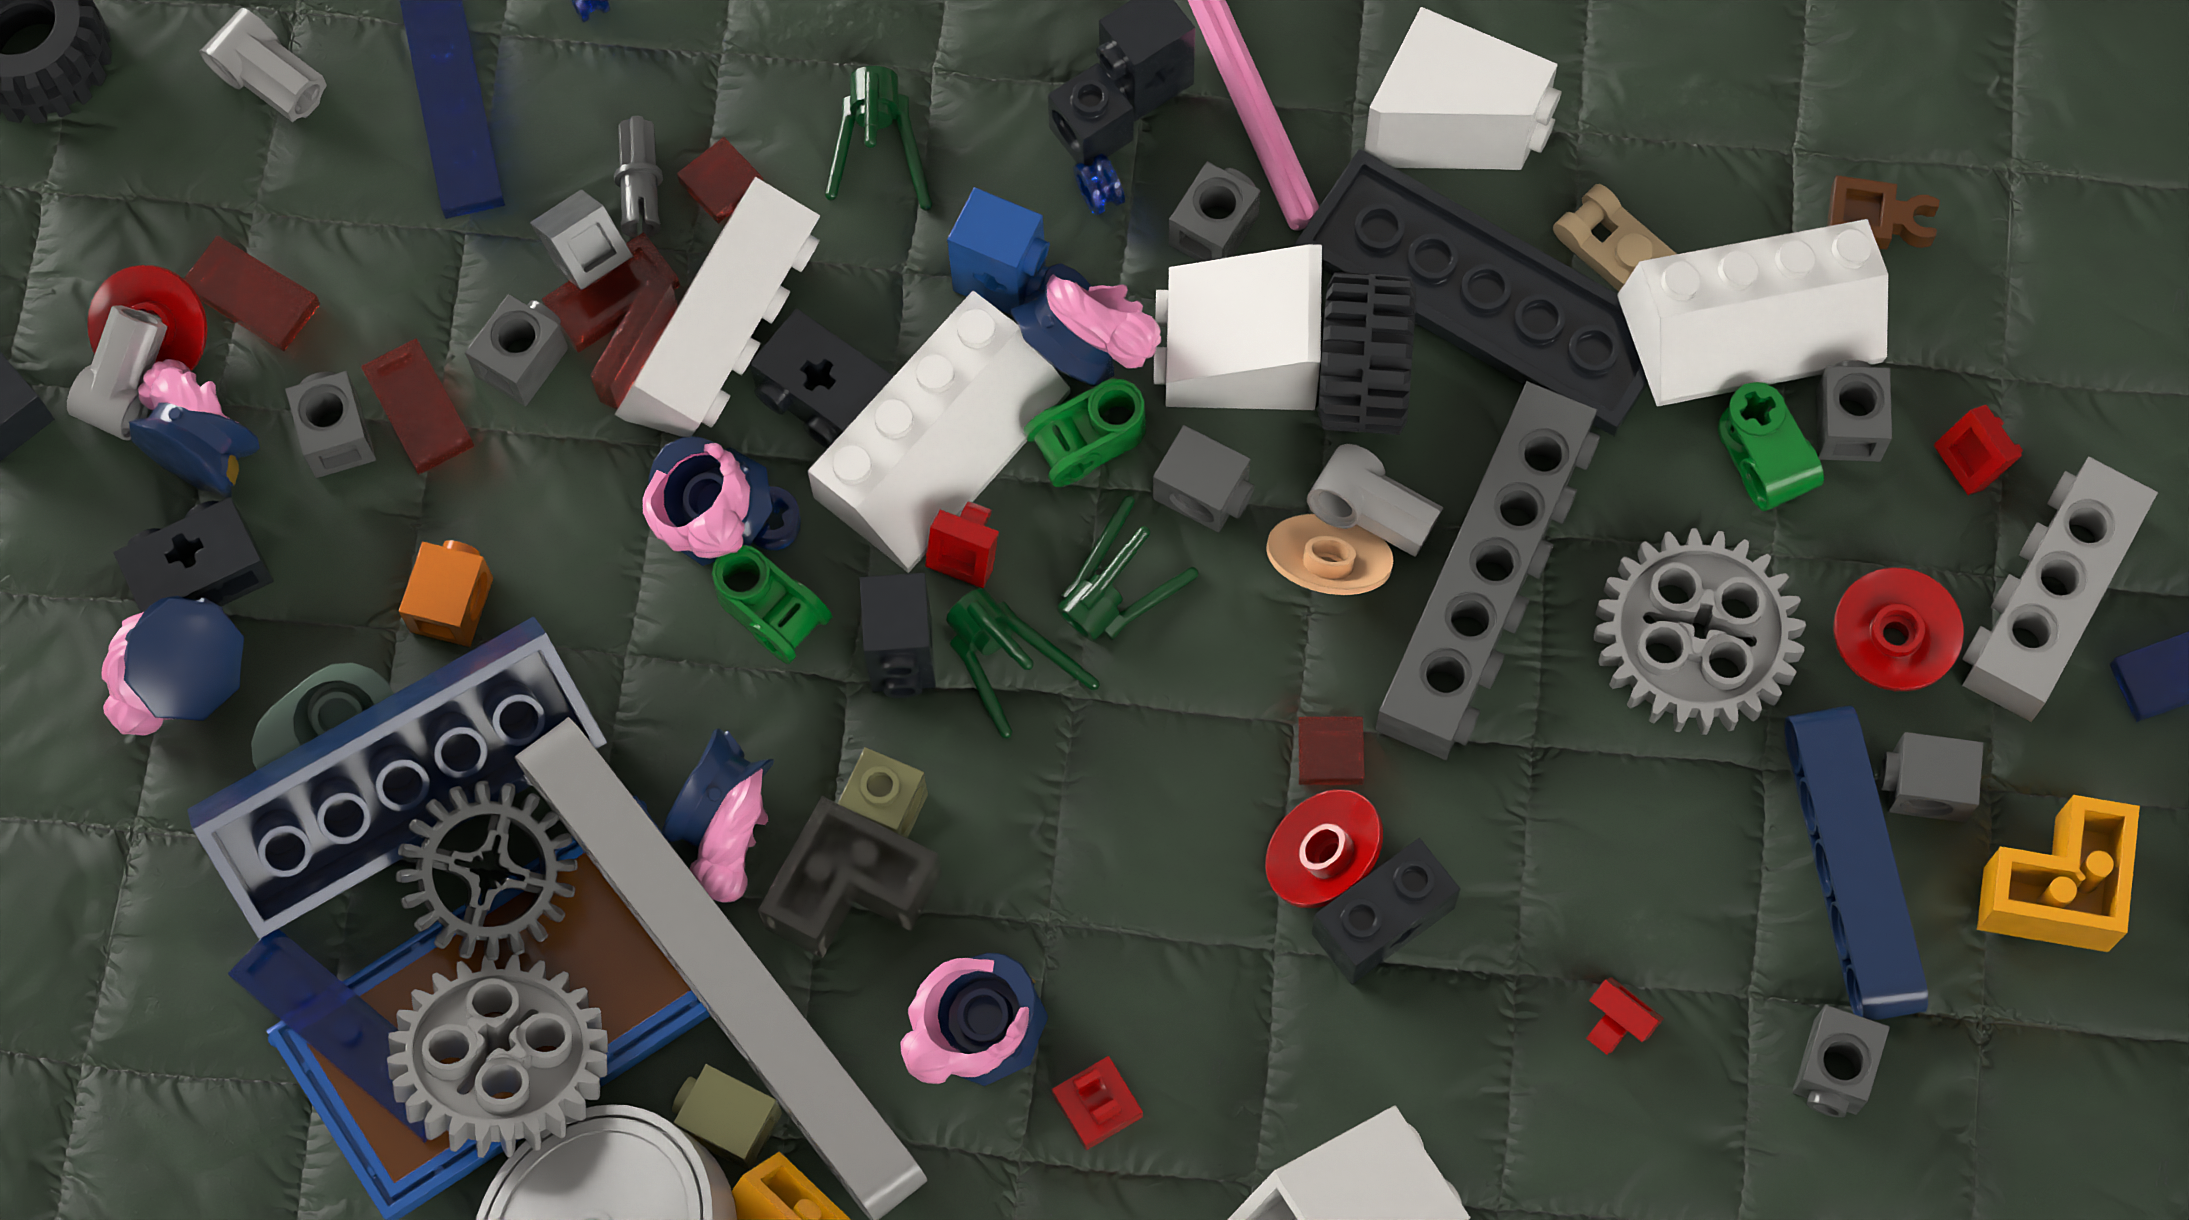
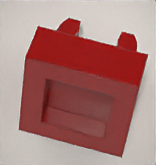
M1987 405L1971 409L1933 444L1967 495L1984 490L2022 456L2023 449L2019 444L2014 445L2002 427L2004 425L2002 419L1995 417Z
M970 501L966 503L960 516L940 509L930 527L925 567L984 588L993 571L999 531L985 526L992 510Z
M1613 977L1604 980L1589 1000L1606 1014L1596 1024L1586 1039L1608 1055L1612 1053L1628 1031L1641 1042L1649 1039L1664 1017Z
M1109 1056L1052 1088L1053 1097L1085 1150L1090 1149L1143 1117V1111Z

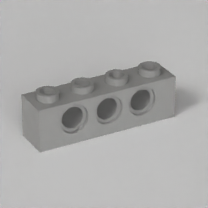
M2091 457L2087 458L2076 476L2065 471L2047 502V505L2057 509L2051 523L2046 527L2037 522L2019 554L2020 557L2029 561L2020 579L2011 574L2007 576L1990 607L2001 613L1992 631L1980 626L1962 658L1963 661L1973 665L1962 686L2032 722L2050 696L2158 492ZM2079 525L2085 527L2094 536L2095 543L2079 541L2073 536L2069 526ZM2049 576L2060 580L2065 585L2068 595L2061 596L2049 592L2042 584L2041 577ZM2022 628L2029 630L2037 637L2040 647L2028 648L2021 645L2015 639L2012 629Z

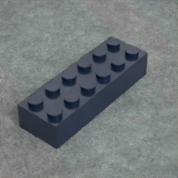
M533 616L187 809L194 833L256 936L260 939L404 858L398 854L401 844H412L421 848L424 839L413 834L408 826L414 819L423 821L431 828L437 823L426 808L427 803L433 799L440 802L448 813L455 810L450 800V789L460 786L465 792L468 804L476 802L474 790L476 783L479 781L488 782L490 801L498 802L500 790L506 783L515 786V794L531 786L532 783L518 765L515 756L568 717L580 728L595 749L606 744L607 741L547 633ZM470 817L460 821L459 823L454 825L448 832L452 831L453 829L459 827L460 825L466 823L467 821L475 817Z

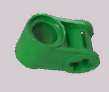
M1110 379L1066 403L1055 405L1036 415L1026 424L1023 434L1029 443L1037 444L1051 469L1048 474L1051 483L1055 487L1066 486L1082 479L1096 467L1126 451L1132 450L1141 443L1146 434L1144 400L1141 391L1133 383L1124 379ZM1114 407H1124L1133 413L1131 419L1120 425H1111L1105 422L1102 416L1106 411Z
M1761 382L1747 383L1738 388L1729 402V407L1725 409L1719 419L1718 434L1737 467L1744 487L1753 503L1765 512L1822 486L1824 483V473L1818 455L1810 442L1803 436L1777 389Z
M742 545L736 553H728L717 557L713 564L712 576L721 607L749 630L765 649L785 664H790L796 658L794 650L818 624L826 625L833 618L827 606L802 583L790 578L759 550L751 546ZM743 571L751 572L759 578L756 586L745 592L733 591L726 585L730 577Z

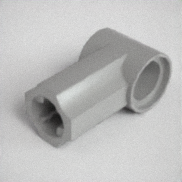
M240 8L199 51L204 62L222 80L236 89H241L245 86L291 122L301 117H308L320 104L321 95L327 86L321 74L283 47L276 34L259 17L244 8Z
M122 305L112 306L92 364L85 367L79 373L69 391L67 399L69 415L123 440H130L129 421L147 418L150 409L139 400L138 387L144 382L143 375L152 368L156 361L168 326L163 324L160 318L147 312Z
M1352 444L1340 445L1334 451L1307 496L1310 510L1326 524L1343 529L1358 525L1414 557L1420 552L1444 508L1385 476L1382 462L1373 453Z

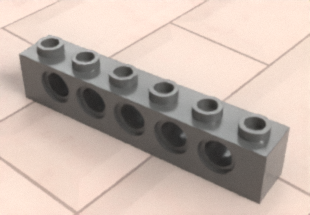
M1526 381L1382 703L1375 731L1444 760H1447L1454 742L1467 745L1481 711L1471 706L1480 685L1491 689L1505 657L1504 653L1495 650L1504 630L1513 634L1516 633L1529 602V598L1519 595L1528 575L1537 579L1540 578L1553 548V543L1544 540L1552 520L1560 524L1564 523L1577 493V489L1568 486L1569 480L1575 467L1584 470L1588 469L1598 446L1601 435L1591 432L1597 409ZM1532 455H1543L1551 459L1556 468L1547 472L1537 471L1531 468L1525 459ZM1511 508L1521 509L1531 517L1533 522L1525 526H1515L1508 523L1501 513ZM1483 563H1497L1507 571L1509 576L1501 581H1490L1480 575L1477 567ZM1461 617L1474 618L1482 624L1485 631L1474 637L1464 636L1455 630L1452 622ZM1437 672L1449 673L1458 680L1460 688L1450 693L1439 692L1430 686L1427 678Z

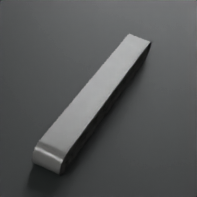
M568 717L516 755L515 760L549 807L556 811L559 815V820L870 1220H879L925 1184L927 1178L908 1150L580 728Z

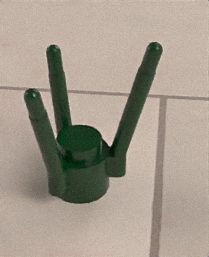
M865 66L855 70L850 76V96L842 99V119L828 175L829 179L825 197L830 201L837 197L855 121L864 128V143L866 147L873 148L877 143V130L890 126L894 118L897 121L920 207L923 211H928L932 207V202L909 117V97L898 94V76L889 68Z
M1131 495L1123 498L1076 578L1062 592L1061 597L1064 600L1057 606V611L1063 619L1079 634L1092 642L1103 632L1113 640L1128 623L1179 591L1182 587L1196 579L1199 574L1195 567H1190L1119 612L1117 607L1123 601V597L1111 584L1149 537L1150 529L1147 526L1140 527L1099 576L1095 572L1135 504V499Z
M983 588L966 594L947 614L946 621L957 634L951 640L950 646L963 660L1000 736L1005 739L1012 735V729L975 654L977 650L982 655L987 656L1002 647L1024 670H1031L1034 662L1011 637L1013 631L1090 690H1097L1100 686L1098 679L1017 617L1005 602L997 604Z

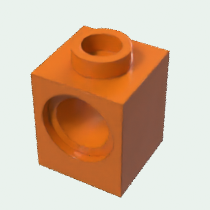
M447 540L444 541L443 546L422 541L398 611L411 633L467 647L471 646L493 581V576L484 557L480 556V552L476 548L462 542Z

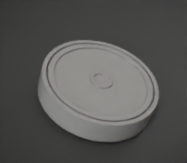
M601 1105L586 1108V1118L583 1121L565 1115L566 1136L561 1139L548 1129L541 1131L540 1150L535 1151L525 1141L514 1152L513 1157H509L495 1176L482 1200L476 1220H737L735 1201L730 1185L720 1165L710 1152L693 1137L668 1120L653 1112L628 1105Z

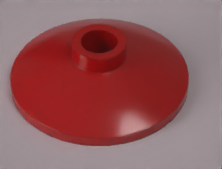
M155 265L128 267L106 279L95 293L88 313V336L94 354L96 353L112 306L122 305L147 312L151 315H158L162 323L168 326L155 363L158 361L163 362L165 359L177 360L184 363L192 372L200 361L206 346L207 319L203 305L189 283L178 274Z
M1892 567L1870 572L1860 577L1846 590L1835 612L1834 637L1843 660L1860 678L1886 690L1913 691L1935 683L1951 669L1962 648L1964 626L1955 600L1939 582L1919 571ZM1889 628L1899 630L1904 635L1905 643L1902 645L1890 644L1884 638L1883 631Z
M1349 790L1325 791L1297 805L1281 821L1267 849L1265 867L1267 879L1272 889L1279 897L1293 906L1318 908L1327 906L1369 875L1377 862L1382 848L1383 824L1378 811L1365 797Z

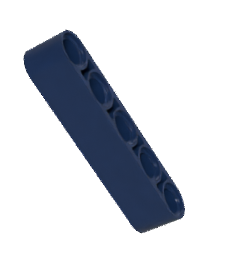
M1849 705L1787 716L1784 722L1787 753L1852 1012L1854 1015L1872 1021L1924 1012L1928 1007L1926 979L1857 713Z

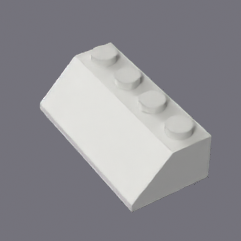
M755 177L730 216L615 415L631 423L682 437H691L701 422L712 428L731 396L721 390L729 373L733 370L742 376L761 344L751 338L761 318L772 324L790 294L789 290L781 286L785 276L791 267L802 272L820 240L810 233L820 215Z
M1868 219L1640 261L1617 295L1657 407L1734 392L1744 384L1751 382H1761L1770 385L1821 375L1824 373L1826 366H1835L1843 361L1860 360L1872 365L1882 363L1887 357L1888 272Z
M972 291L808 470L813 497L909 573L927 553L930 527L939 510L941 509L960 516L968 501L973 502L1027 442L1023 434L1026 424L1044 410L1061 404L1070 394V387L1054 367L1025 342L1018 324L975 291Z

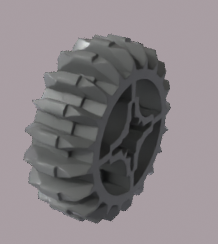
M479 781L476 783L474 790L475 803L468 804L465 792L460 786L449 790L450 800L455 809L450 813L435 799L427 803L426 808L429 814L437 821L432 828L423 821L417 819L411 821L408 826L409 830L423 838L424 841L421 848L412 844H401L399 846L398 854L405 858L417 859L416 870L405 869L396 872V881L400 883L417 881L419 892L405 896L401 899V904L405 909L415 907L422 902L425 904L428 912L420 916L414 923V927L418 931L428 929L436 920L443 926L436 935L434 941L436 947L440 949L445 948L450 943L453 935L458 934L462 936L459 945V957L470 958L474 952L476 940H484V955H486L487 960H497L500 952L498 939L506 938L510 951L514 955H519L525 951L524 942L519 933L522 930L526 929L531 937L538 942H542L548 937L545 928L537 921L541 914L556 922L563 920L565 912L550 903L553 894L560 897H573L575 887L570 884L556 882L557 872H571L577 870L578 865L575 859L560 861L556 859L554 849L567 847L572 843L569 833L558 835L551 840L545 830L556 824L559 820V815L556 811L553 810L544 814L538 821L530 816L538 806L539 796L534 793L529 794L523 800L520 808L512 806L515 796V786L513 784H504L500 790L498 802L490 801L488 782ZM475 816H491L487 831L484 832L479 847L473 852L461 853L437 848L444 835L460 821ZM510 822L523 830L532 841L539 857L540 874L515 865L509 858L507 852L509 835L507 833ZM494 838H496L492 853L495 855L494 866L503 869L506 874L519 877V881L509 878L502 879L500 884L496 880L490 881L492 889L482 891L478 905L481 888L478 887L480 882L479 876L470 872L469 868L455 865L454 861L466 864L472 862L473 858L478 862L482 861V852L491 851ZM432 868L456 875L464 882L467 889L465 904L467 908L463 921L454 916L441 902L434 887ZM508 888L536 893L528 907L513 920L494 927H483L486 913L490 910L495 895L501 890Z

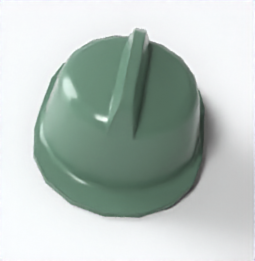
M356 663L331 664L310 675L271 706L257 723L251 741L252 759L256 770L393 695L394 692L388 681L372 668Z

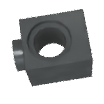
M1207 161L1169 218V246L1199 262L1233 257L1259 217L1260 190L1242 172L1233 168H1225L1223 170ZM1211 207H1223L1232 214L1224 219H1212L1203 212Z
M579 190L530 222L559 272L581 290L633 257L604 206L583 190Z
M508 294L465 351L475 377L526 407L568 350L560 328V318L538 301L530 300L526 305ZM523 338L534 340L532 346L524 352L510 353L507 351L509 346L516 340Z
M1848 360L1837 363L1835 366H1826L1816 389L1817 455L1819 460L1881 462L1892 439L1890 368H1875L1868 362L1860 360ZM1845 400L1855 401L1865 408L1867 415H1851L1841 407L1840 402Z
M347 371L337 374L333 372L315 373L303 379L301 384L285 389L303 456L316 478L376 461L359 395ZM332 411L343 412L340 420L329 427L317 426L319 419L323 415Z
M1183 425L1153 476V499L1219 533L1229 515L1238 519L1251 499L1255 485L1249 482L1250 458Z
M1904 732L1893 752L1885 751L1881 763L1879 785L1880 790L1890 791L1888 813L1966 823L1979 805L1983 742Z
M1825 1005L1814 1020L1792 1093L1808 1098L1806 1105L1819 1113L1832 1117H1845L1847 1112L1857 1115L1868 1102L1890 1026ZM1827 1053H1840L1847 1057L1853 1065L1854 1078L1839 1080L1831 1076L1824 1066V1055Z

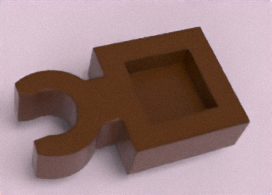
M1836 175L1831 187L1827 226L1868 219L1879 249H1888L1892 240V234L1900 235L1902 240L1911 246L1919 248L1932 246L1937 229L1922 227L1914 221L1913 217L1917 215L1934 217L1939 208L1940 200L1930 195H1916L1907 201L1896 200L1897 184Z

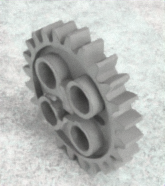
M1692 528L1686 545L1680 546L1673 534L1667 532L1663 537L1660 553L1645 541L1641 544L1638 551L1640 564L1624 557L1618 568L1622 579L1615 577L1607 579L1603 591L1612 600H1599L1595 615L1607 622L1596 627L1594 641L1612 645L1601 651L1598 662L1600 666L1618 665L1619 668L1613 674L1609 685L1612 689L1621 688L1628 684L1631 685L1633 691L1627 703L1630 709L1638 706L1645 700L1653 704L1649 716L1651 723L1654 724L1667 711L1673 714V725L1676 732L1682 730L1688 717L1696 718L1702 735H1707L1714 717H1719L1728 731H1732L1738 722L1739 709L1746 717L1755 721L1762 711L1759 699L1774 706L1782 695V691L1777 683L1783 685L1791 684L1797 671L1787 662H1799L1805 648L1791 639L1802 635L1806 623L1799 619L1788 618V616L1797 610L1801 600L1799 596H1780L1779 593L1785 587L1789 576L1784 573L1769 578L1765 574L1771 559L1769 554L1759 557L1753 563L1746 559L1749 541L1744 539L1733 551L1725 549L1724 532L1718 531L1711 546L1702 545L1697 528ZM1665 585H1675L1687 593L1689 601L1683 604L1670 603L1661 596L1658 589ZM1728 599L1742 601L1749 607L1752 616L1745 619L1730 616L1724 610L1722 602ZM1650 615L1656 623L1648 624L1644 621L1643 617ZM1693 623L1705 626L1704 635L1706 639L1694 637ZM1750 638L1754 640L1755 646L1749 647L1742 639ZM1654 643L1669 646L1675 652L1677 660L1671 663H1659L1648 655L1646 647ZM1715 658L1731 660L1738 667L1740 675L1734 678L1719 676L1712 670L1709 661Z
M485 955L482 961L481 972L472 973L469 967L463 961L457 962L458 979L450 982L437 972L432 975L433 995L417 989L411 992L414 1011L398 1010L396 1014L398 1031L389 1033L388 1036L390 1055L392 1056L387 1057L389 1078L394 1080L392 1082L396 1102H406V1114L409 1123L425 1119L426 1138L429 1140L438 1137L447 1130L449 1131L451 1151L456 1152L467 1139L476 1140L478 1157L484 1158L491 1142H501L506 1156L513 1157L517 1139L525 1138L535 1151L540 1150L541 1131L548 1129L551 1133L562 1139L566 1136L564 1116L583 1121L586 1118L585 1099H599V1078L607 1076L608 1072L607 1055L605 1054L608 1052L607 1031L601 1030L600 1008H589L588 990L584 987L569 992V974L564 971L548 981L546 979L545 962L539 960L527 973L520 971L518 955L511 956L505 969L497 970L494 961L487 960ZM490 1012L504 1013L502 1016L495 1018L483 1016ZM542 1046H554L557 1048L550 1052L535 1050ZM449 1057L462 1059L453 1064L440 1063L442 1059ZM500 1092H511L515 1094L514 1096L506 1099H495L491 1097L494 1094Z

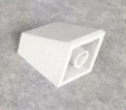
M1421 7L1369 108L1364 151L1393 168L1521 170L1531 150L1538 153L1542 152L1554 126L1555 119L1552 118V115L1561 96V91L1553 88L1558 64Z
M1309 244L1169 267V290H1156L1155 321L1159 327H1168L1167 347H1156L1154 353V384L1166 385V407L1315 410L1321 357L1322 245Z
M1394 1105L1274 1170L1228 1220H1469L1470 1216L1462 1206L1460 1196L1455 1187L1444 1179L1424 1149L1419 1133L1405 1121Z

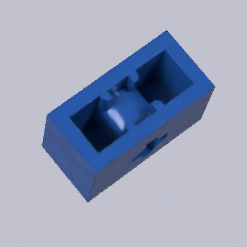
M974 187L947 239L953 291L966 297L972 291H975L995 308L1011 315V309L1025 304V297L1035 291L1045 290V272L1048 269L1045 260L1050 243L1044 240L1043 215Z

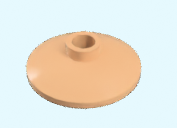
M1305 514L1280 522L1272 529L1268 537L1267 555L1275 569L1290 581L1317 592L1334 595L1365 593L1384 584L1392 571L1393 554L1386 541L1358 525L1347 529L1336 528L1326 524L1315 514Z

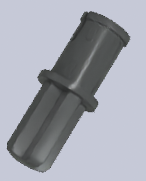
M632 116L631 119L621 121L618 126L620 167L614 173V181L621 188V231L627 236L637 237V223H639L640 214L642 216V236L644 238L657 234L661 229L657 186L661 185L663 181V173L656 166L654 124L652 121L644 120L642 116Z

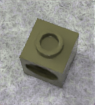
M864 747L837 803L843 827L902 851L928 796L925 774L921 770Z
M707 1064L704 1066L698 1079L691 1076L687 1078L672 1106V1112L677 1114L674 1121L675 1126L693 1137L707 1150L748 1171L753 1169L782 1115L776 1099Z

